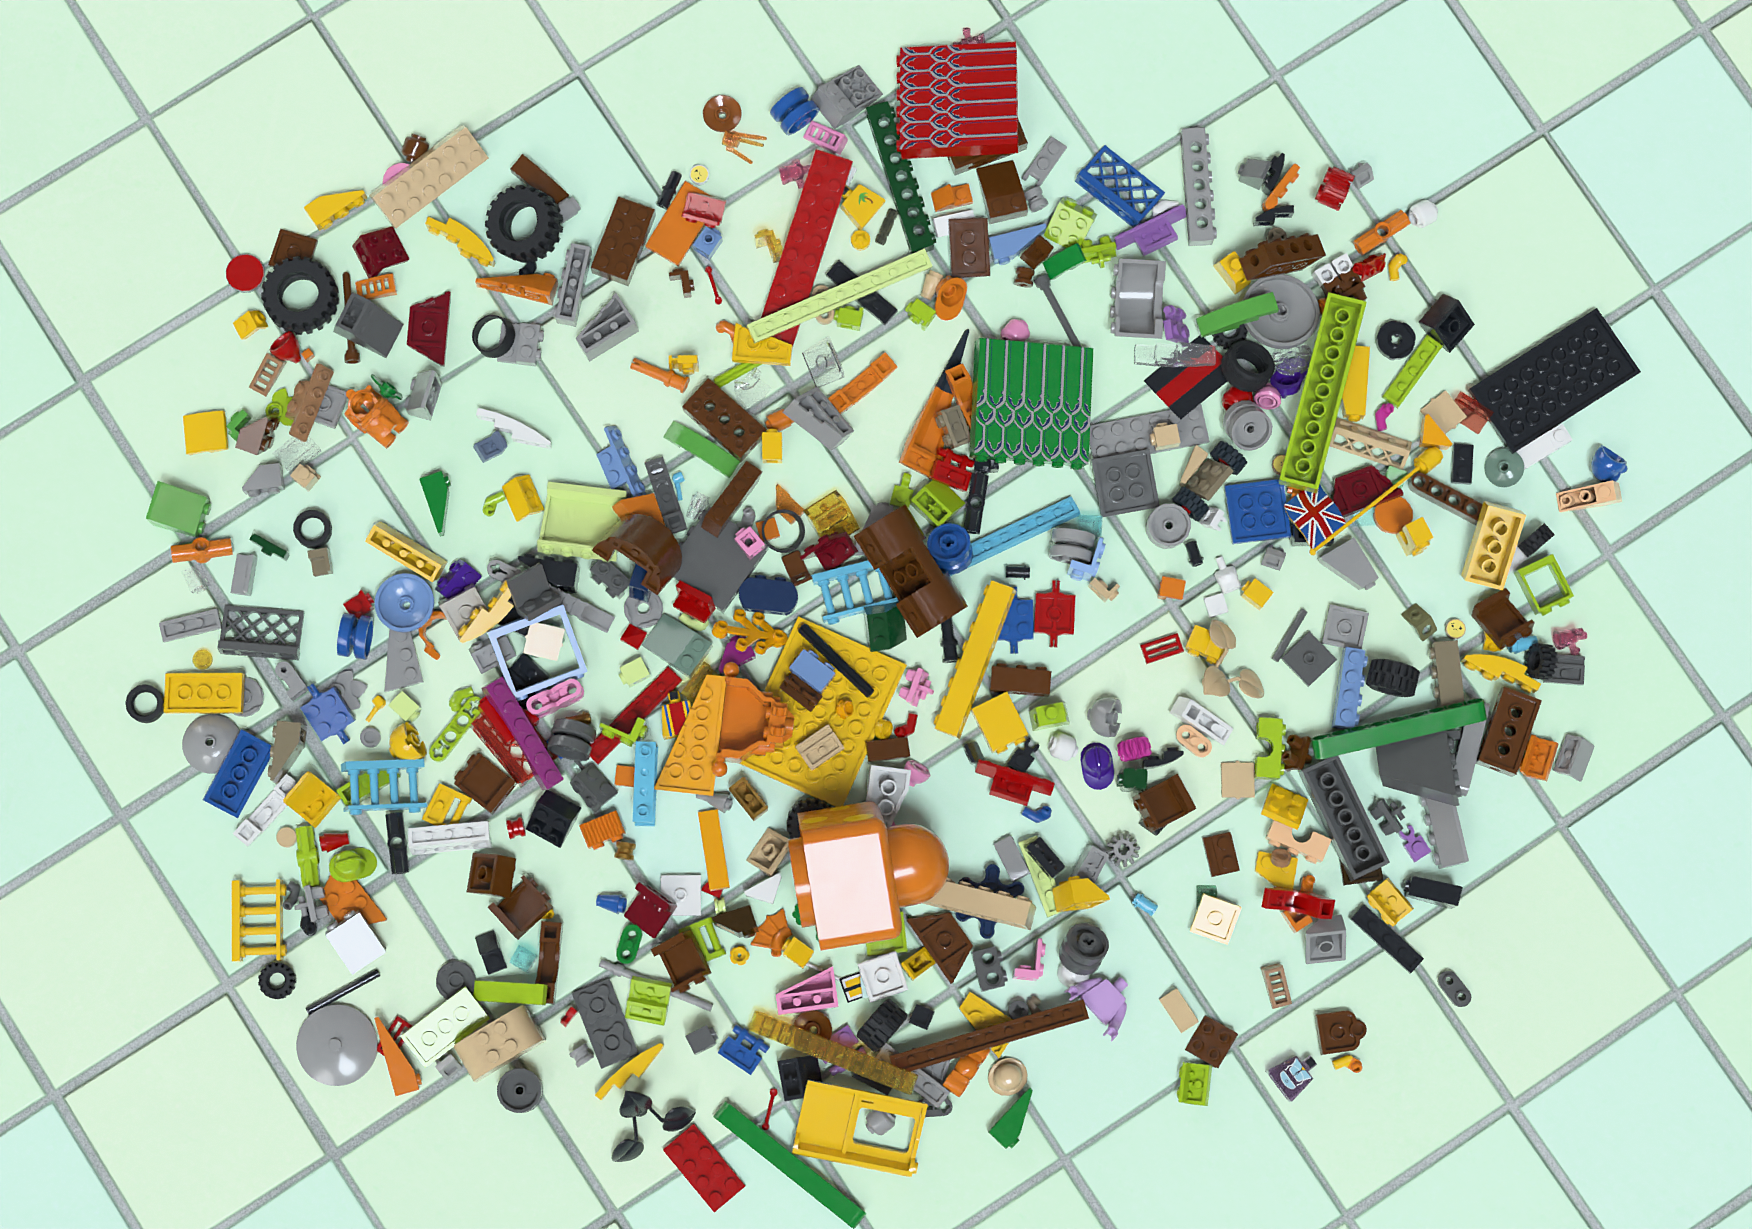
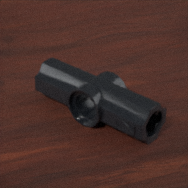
M972 473L963 526L969 534H980L989 479L988 475L981 473ZM977 499L981 502V506L974 508L970 502Z
M403 813L386 814L387 845L389 847L392 875L410 873ZM397 838H400L402 840V846L398 849H394L392 845L393 841Z

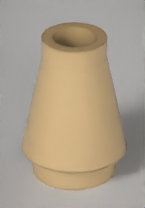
M929 270V273L925 276L920 296L931 300L936 293L937 284L944 276Z

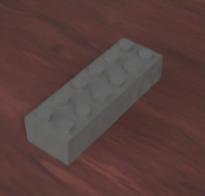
M1339 756L1330 757L1302 770L1299 775L1329 838L1332 839L1331 842L1350 881L1388 865L1390 861Z

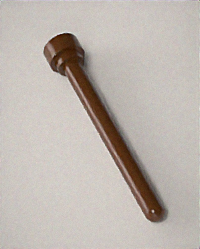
M344 272L342 275L344 305H346L352 294L349 272ZM347 339L348 350L344 354L345 363L357 364L360 362V353L355 348V343Z

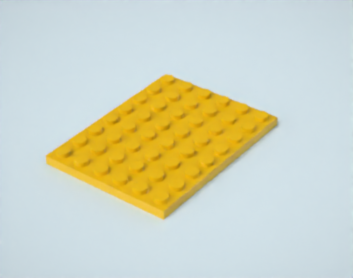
M798 616L764 690L765 692H773V697H781L780 703H787L788 710L794 716L793 735L784 742L783 748H775L774 753L766 752V756L752 755L740 764L807 795L819 798L821 801L824 800L827 804L834 807L843 806L867 755L866 742L873 741L875 727L883 719L907 665L877 651L870 652L868 647ZM803 624L808 625L874 689V693L867 698L836 668L833 670L835 677L820 694L823 697L811 712L780 689L785 678L791 674L789 667L803 649L807 652L809 650L813 651L819 656L818 660L823 664L827 662L833 666L798 632V629ZM842 699L853 704V714L846 719L840 718L835 710L838 701ZM826 725H829L845 749L811 771L795 746Z

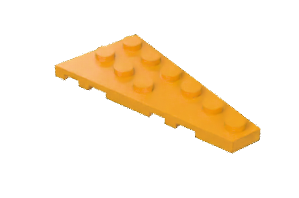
M706 675L654 787L655 790L708 796L714 795L716 776L712 773V765L716 762V755L719 751L726 676Z

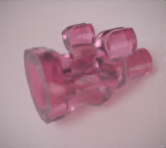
M963 28L964 39H961V42H953V45L985 43V35L980 33L972 37L971 28Z
M800 159L792 160V165L779 167L782 184L786 185L789 182L796 181L798 189L803 188L805 184L803 180L804 175L809 172L811 165L803 166L800 164Z
M1572 628L1563 631L1555 630L1552 636L1554 646L1558 650L1569 646L1571 655H1580L1579 652L1581 650L1579 647H1576V644L1579 640L1587 639V632H1584L1583 628Z

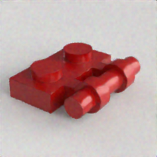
M939 447L937 455L942 456L943 460L934 461L929 479L966 492L972 475L971 472L966 471V466L972 468L974 461L964 454L958 455L949 448L943 449ZM951 460L957 462L958 467L951 465Z

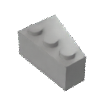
M615 293L611 301L605 307H602L600 313L593 321L591 320L576 337V340L590 362L636 334L639 330L636 322Z
M818 387L795 398L782 412L830 450L842 445L854 432L853 428Z

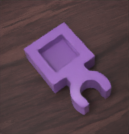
M1409 825L1407 826L1410 832L1408 836L1404 835L1402 831H1399L1398 834L1401 839L1407 841V844L1403 847L1415 863L1432 851L1421 835L1418 837L1414 836V828Z

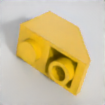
M768 429L766 432H762L763 463H782V432H778L776 429Z
M795 937L792 940L788 938L782 947L784 951L783 956L804 969L806 963L814 954L812 949Z

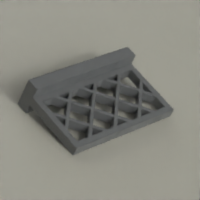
M225 605L220 641L218 640L217 649L220 654L299 661L305 613L303 611ZM229 611L238 612L241 617L232 623L228 619ZM252 613H257L261 618L254 624H251L246 617ZM271 615H277L281 620L271 626L266 619ZM291 616L299 617L298 624L292 628L286 622ZM245 620L250 627L240 633L235 626ZM264 621L269 629L260 635L255 627ZM284 623L289 630L280 637L274 629ZM232 628L238 634L233 640L225 639L226 633ZM253 630L258 637L253 641H247L243 636ZM270 632H273L278 638L273 643H267L263 639ZM292 633L296 637L295 645H289L283 639Z

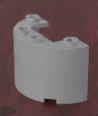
M1119 258L1118 264H1114L1113 276H1116L1115 287H1111V298L1114 299V306L1110 307V318H1114V322H1111L1110 333L1114 334L1115 337L1162 339V300L1166 261Z

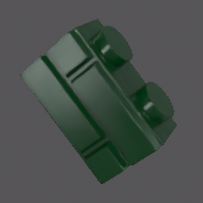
M1125 768L1122 773L1117 775L1116 786L1120 787L1121 792H1143L1147 788V769L1137 768L1135 770L1134 768Z

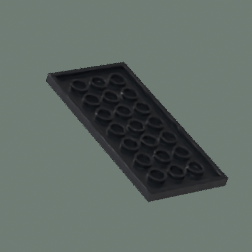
M1598 308L1472 386L1468 389V392L1507 449L1514 454L1637 376L1641 371Z

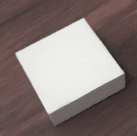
M1223 593L1203 599L1209 618L1229 612Z

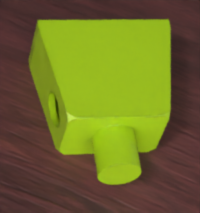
M1064 702L1035 707L1029 711L1033 731L1070 724Z

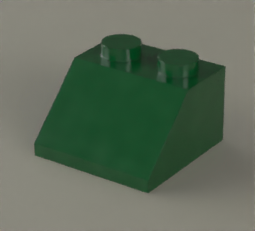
M898 602L864 607L867 644L870 652L892 649L907 640L905 619L896 606Z

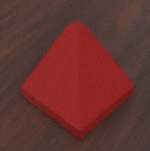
M629 624L620 641L639 650L647 632Z

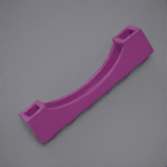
M498 677L481 688L483 693L512 733L542 791L548 790L563 781L564 778L504 678Z

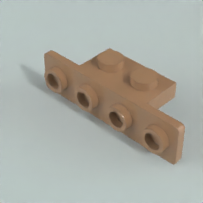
M316 364L310 381H299L294 388L292 400L287 406L285 417L294 420L289 435L302 442L307 441L334 373L322 364Z

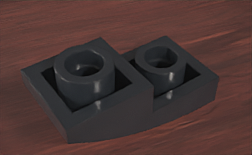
M1281 153L1279 157L1275 155L1270 161L1272 163L1268 173L1271 175L1263 182L1265 187L1262 190L1267 196L1271 193L1281 175L1285 161L1284 153Z
M1178 747L1167 748V751H1163L1162 759H1159V756H1147V760L1142 762L1143 769H1154L1168 765L1184 755V751H1179Z

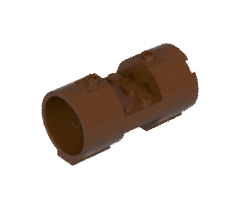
M906 504L854 535L873 569L879 568L899 600L896 606L916 638L968 607L967 602L949 573L947 572L943 575L925 546L923 540L926 539V536Z

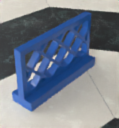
M1106 145L1079 172L1075 180L1079 186L1133 228L1141 223L1153 206L1165 194L1162 189ZM1104 152L1111 157V163H1102L1101 156ZM1116 166H1123L1127 174L1117 175ZM1099 167L1100 176L1091 175L1088 172L1089 169ZM1102 167H1112L1113 175L1103 176ZM1131 178H1138L1142 186L1132 187ZM1114 179L1115 188L1106 187L1104 180ZM1117 179H1127L1128 187L1119 188ZM1146 190H1153L1158 196L1153 199H1147ZM1129 191L1130 200L1120 198L1119 192ZM1133 191H1143L1144 199H1134ZM1144 203L1145 211L1142 214L1135 209L1134 204Z

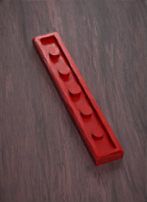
M668 666L609 726L629 735L637 718L645 719L668 696V693L672 692L683 680ZM601 733L594 740V743L590 744L592 747L590 758L599 765L621 743L620 738L614 736L611 739Z

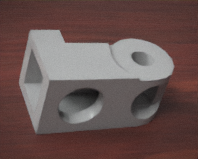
M285 661L276 665L275 673L290 688L286 693L292 701L308 691L307 685L293 666Z

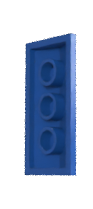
M241 729L202 800L238 818L271 758V745Z

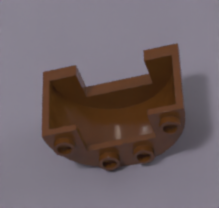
M631 514L619 519L592 549L594 553L607 562L612 558L615 550H617L648 571L641 585L656 595L677 574L682 564L681 549L672 531L653 517L641 514Z

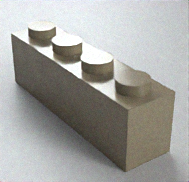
M1458 640L1432 643L1431 648L1428 649L1429 659L1433 661L1431 678L1435 679V687H1433L1434 699L1437 698V706L1435 708L1464 701Z

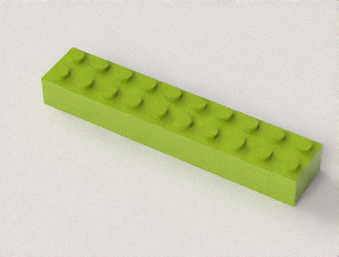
M1328 292L1279 479L1280 485L1316 494L1318 492L1366 301Z

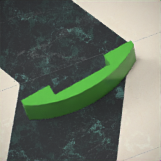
M673 421L663 436L669 442L685 449L729 479L740 461L719 446L678 422Z

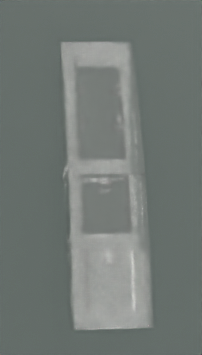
M1177 342L1176 345L1156 343L1155 346L1135 344L1134 365L1198 367L1216 364V346Z

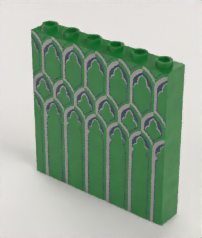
M978 338L975 340L969 458H975L977 462H987V459L995 460V463L1001 464L1006 463V461H1014L1015 465H1025V462L1033 463V466L1043 467L1044 464H1052V468H1063L1064 465L1070 466V469L1081 470L1082 467L1089 465L1094 348Z

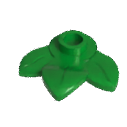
M371 374L372 380L381 389L379 392L385 398L389 399L391 397L399 400L403 398L402 394L397 392L398 390L391 383L380 381L374 374Z

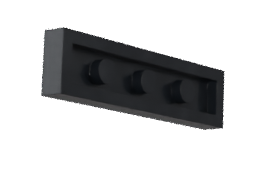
M840 260L826 274V277L837 286L858 277ZM877 292L855 300L884 326L898 312V309Z
M1363 904L1351 917L1350 920L1409 974L1424 960L1420 954L1366 905Z

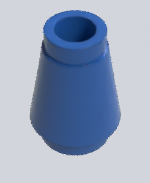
M599 894L596 906L616 914L624 913L627 906V898L623 897V895Z

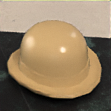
M1015 1058L999 1060L992 1066L988 1074L990 1088L1001 1096H1010L1018 1093L1027 1082L1028 1074L1026 1067Z

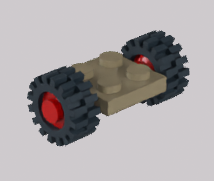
M1220 441L1210 452L1214 461L1208 459L1204 462L1199 471L1189 479L1188 484L1185 487H1181L1172 498L1173 503L1181 506L1188 513L1189 517L1199 522L1209 510L1208 505L1204 503L1203 499L1209 501L1231 474L1237 476L1248 463L1246 458L1227 442Z

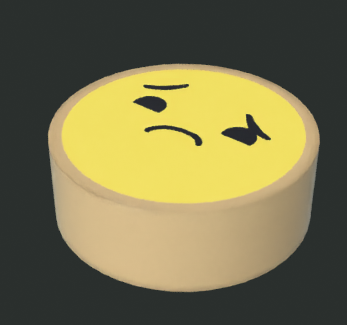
M1453 619L1445 626L1446 635L1454 640L1461 638L1466 631L1465 624L1459 619Z

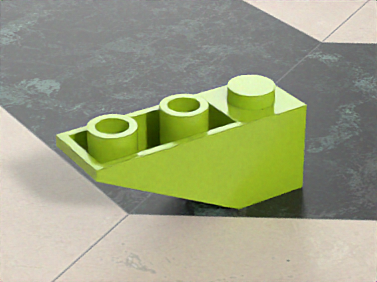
M379 771L378 791L390 784L387 771ZM367 772L358 777L360 803L371 796L370 776ZM350 782L336 790L346 806L351 805Z

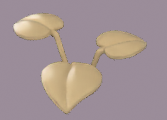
M1211 620L1209 628L1210 638L1217 647L1224 649V652L1215 666H1209L1205 670L1204 678L1202 679L1204 695L1225 697L1230 693L1229 683L1240 681L1239 688L1244 694L1252 698H1263L1264 689L1255 672L1243 669L1240 672V677L1226 679L1224 673L1218 669L1229 649L1236 647V637L1226 624L1218 620Z

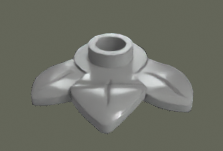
M352 671L340 673L336 683L331 684L328 690L333 687L340 689V695L350 710L359 709L360 703L357 698L365 693L367 685L361 681L353 680Z

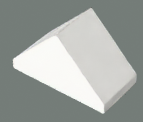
M778 873L744 891L746 897L773 905L782 877Z

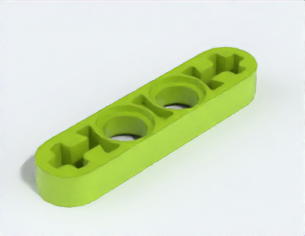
M477 696L470 697L429 750V755L433 761L443 762L446 760L478 719L481 713L477 709L472 711V714L475 715L473 718L464 711L465 709L470 711L472 709L471 702L476 703L481 698ZM461 716H466L469 720L468 725L465 727H460L457 723ZM448 732L456 734V740L452 743L447 742L445 739ZM442 740L450 748L447 750L444 747L442 750L443 756L435 758L434 750L441 749L443 745L439 743Z

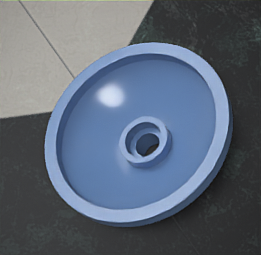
M402 573L388 578L379 587L375 596V611L379 620L387 628L396 632H411L421 628L430 619L434 610V595L430 586L422 578L413 574ZM410 603V607L405 609L404 604Z

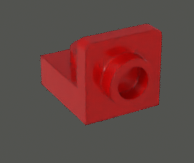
M362 590L359 591L357 596L343 604L348 613L355 614L357 620L362 615L365 616L374 610L372 606L374 600L369 593L365 594Z

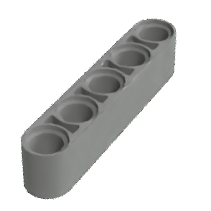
M1484 702L1486 715L1488 716L1490 704ZM1486 720L1461 727L1460 739L1455 751L1457 765H1453V768L1457 769L1459 781H1456V786L1460 785L1461 794L1465 797L1470 788Z

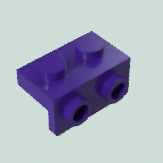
M458 559V561L450 565L449 572L445 577L443 576L438 580L435 590L445 598L450 599L465 590L464 587L471 583L475 586L482 576L466 562Z

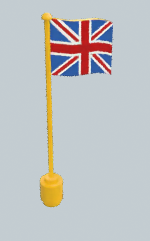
M1435 446L1427 448L1414 459L1415 469L1347 523L1338 507L1323 491L1320 484L1317 494L1302 490L1284 505L1285 511L1289 519L1305 537L1310 547L1309 553L1316 555V551L1417 471L1424 474L1429 473L1441 463L1443 454Z

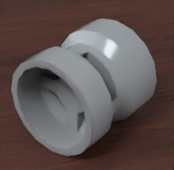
M1040 186L1024 193L1032 213L1040 211L1049 205L1047 199L1042 195L1043 191Z

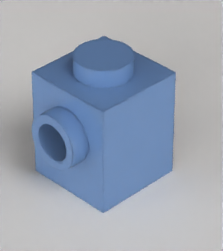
M706 226L693 244L694 251L710 261L723 242L721 233L715 228L710 229Z

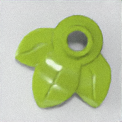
M285 388L273 394L272 403L267 405L265 413L268 416L272 414L274 409H278V419H280V422L285 426H292L294 420L285 417L287 406L292 400V397H288Z

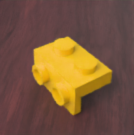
M1389 878L1385 879L1367 895L1368 903L1371 907L1377 908L1382 914L1381 918L1392 927L1414 909Z

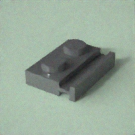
M1558 654L1556 656L1558 662L1555 664L1557 669L1554 668L1555 674H1552L1551 679L1543 680V683L1583 686L1585 656Z

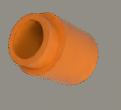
M782 408L766 416L767 421L764 423L767 429H776L780 432L792 426L791 424L794 421L782 413L784 411Z

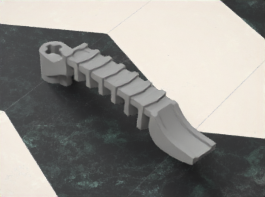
M492 560L487 566L488 575L500 582L509 580L521 573L520 569L500 560ZM500 565L499 569L507 575L501 572H496V574H493V570L491 569V567ZM549 584L550 590L561 597L565 611L569 615H574L580 621L608 633L615 619L614 616Z

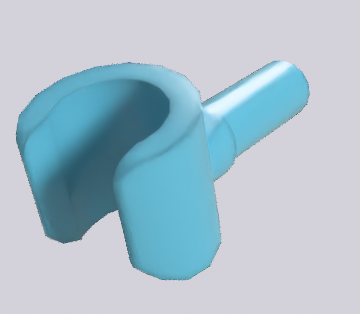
M678 472L673 475L672 480L676 488L678 501L683 500L680 483L685 480L682 473Z

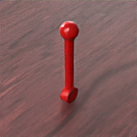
M707 266L705 272L708 273L713 288L715 304L720 305L722 304V298L718 295L712 276V267Z
M776 1089L770 1090L771 1097L765 1122L762 1124L763 1130L770 1128L768 1123L774 1097L778 1094Z

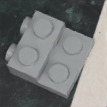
M504 323L501 326L499 345L504 340L506 333ZM512 324L515 329L514 343L506 354L497 358V362L536 367L537 361L541 360L542 351L539 349V343L543 342L544 331L541 330L540 325Z

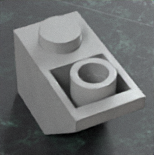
M281 464L260 465L243 485L242 491L249 497L260 496V493L278 494L280 490H285Z

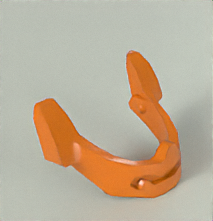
M441 611L433 612L430 619L418 629L420 638L426 644L424 652L435 660L440 658V654L434 649L432 643L428 641L426 628L435 619L447 620Z

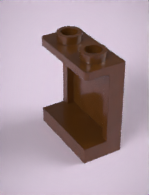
M1507 588L1474 605L1471 615L1500 650L1513 646L1522 637L1527 638L1530 636L1535 624L1532 619L1527 621L1509 601L1510 592Z
M473 754L467 761L468 766L465 770H460L454 777L456 780L454 785L493 815L517 786V782L492 764L482 754Z
M1178 773L1132 797L1135 809L1140 812L1143 817L1144 826L1151 833L1197 809Z
M524 875L521 876L523 882L511 892L510 898H505L498 905L492 902L487 907L517 940L553 908L549 903L551 898L543 890L540 893L536 889L539 885L532 877L527 879Z
M692 930L681 932L651 949L654 957L660 955L675 986L670 989L672 993L677 991L680 994L691 989V984L695 983V985L706 981V976L712 973Z

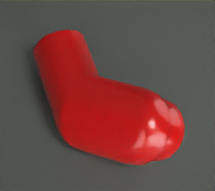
M909 713L907 723L900 727L897 726L894 734L898 738L912 735L915 732L918 715Z

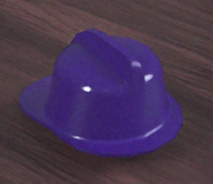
M1291 358L1279 365L1270 382L1279 391L1283 399L1299 392L1302 381L1308 372V364L1300 358Z
M1093 742L1083 748L1080 759L1084 781L1095 790L1105 789L1114 779L1112 754L1110 749L1102 743Z

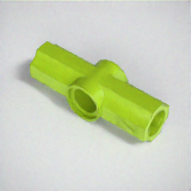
M313 826L295 828L298 846L296 857L301 871L302 888L308 885L312 887L320 886L318 869L320 860L318 848L315 845Z

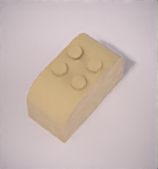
M522 1005L464 1038L453 1047L473 1082L477 1083L546 1042V1039L527 1006Z

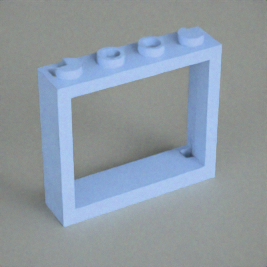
M563 604L556 606L530 622L522 617L487 631L504 680L517 701L528 698L527 694L535 692L538 694L547 690L546 687L553 684L556 686L567 679H580L584 677V673L588 672ZM560 614L579 668L516 691L496 638Z

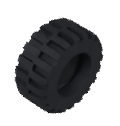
M516 185L515 188H506V193L500 192L497 195L498 199L496 201L492 200L490 203L492 207L486 212V216H488V220H485V227L488 228L486 235L487 238L491 239L490 244L492 247L497 249V252L521 263H527V261L532 263L536 262L538 258L543 259L547 257L546 253L548 251L552 253L555 249L554 244L559 243L561 239L558 237L559 233H563V226L560 225V222H563V215L559 214L561 210L555 204V200L546 193L528 185L526 187ZM533 207L537 215L536 228L527 239L516 241L511 232L512 221L520 210Z
M299 256L293 257L292 261H289L288 258L282 260L284 264L280 266L278 264L274 265V271L272 273L268 271L266 275L267 281L263 282V292L261 293L264 309L271 320L279 328H283L286 332L293 331L296 335H302V332L312 334L316 328L318 331L323 329L322 325L325 322L329 324L332 321L331 315L336 314V305L339 304V290L329 270L323 267L317 260L312 261L309 257L300 259ZM298 280L313 282L318 289V298L313 306L300 312L288 310L282 300L286 288Z

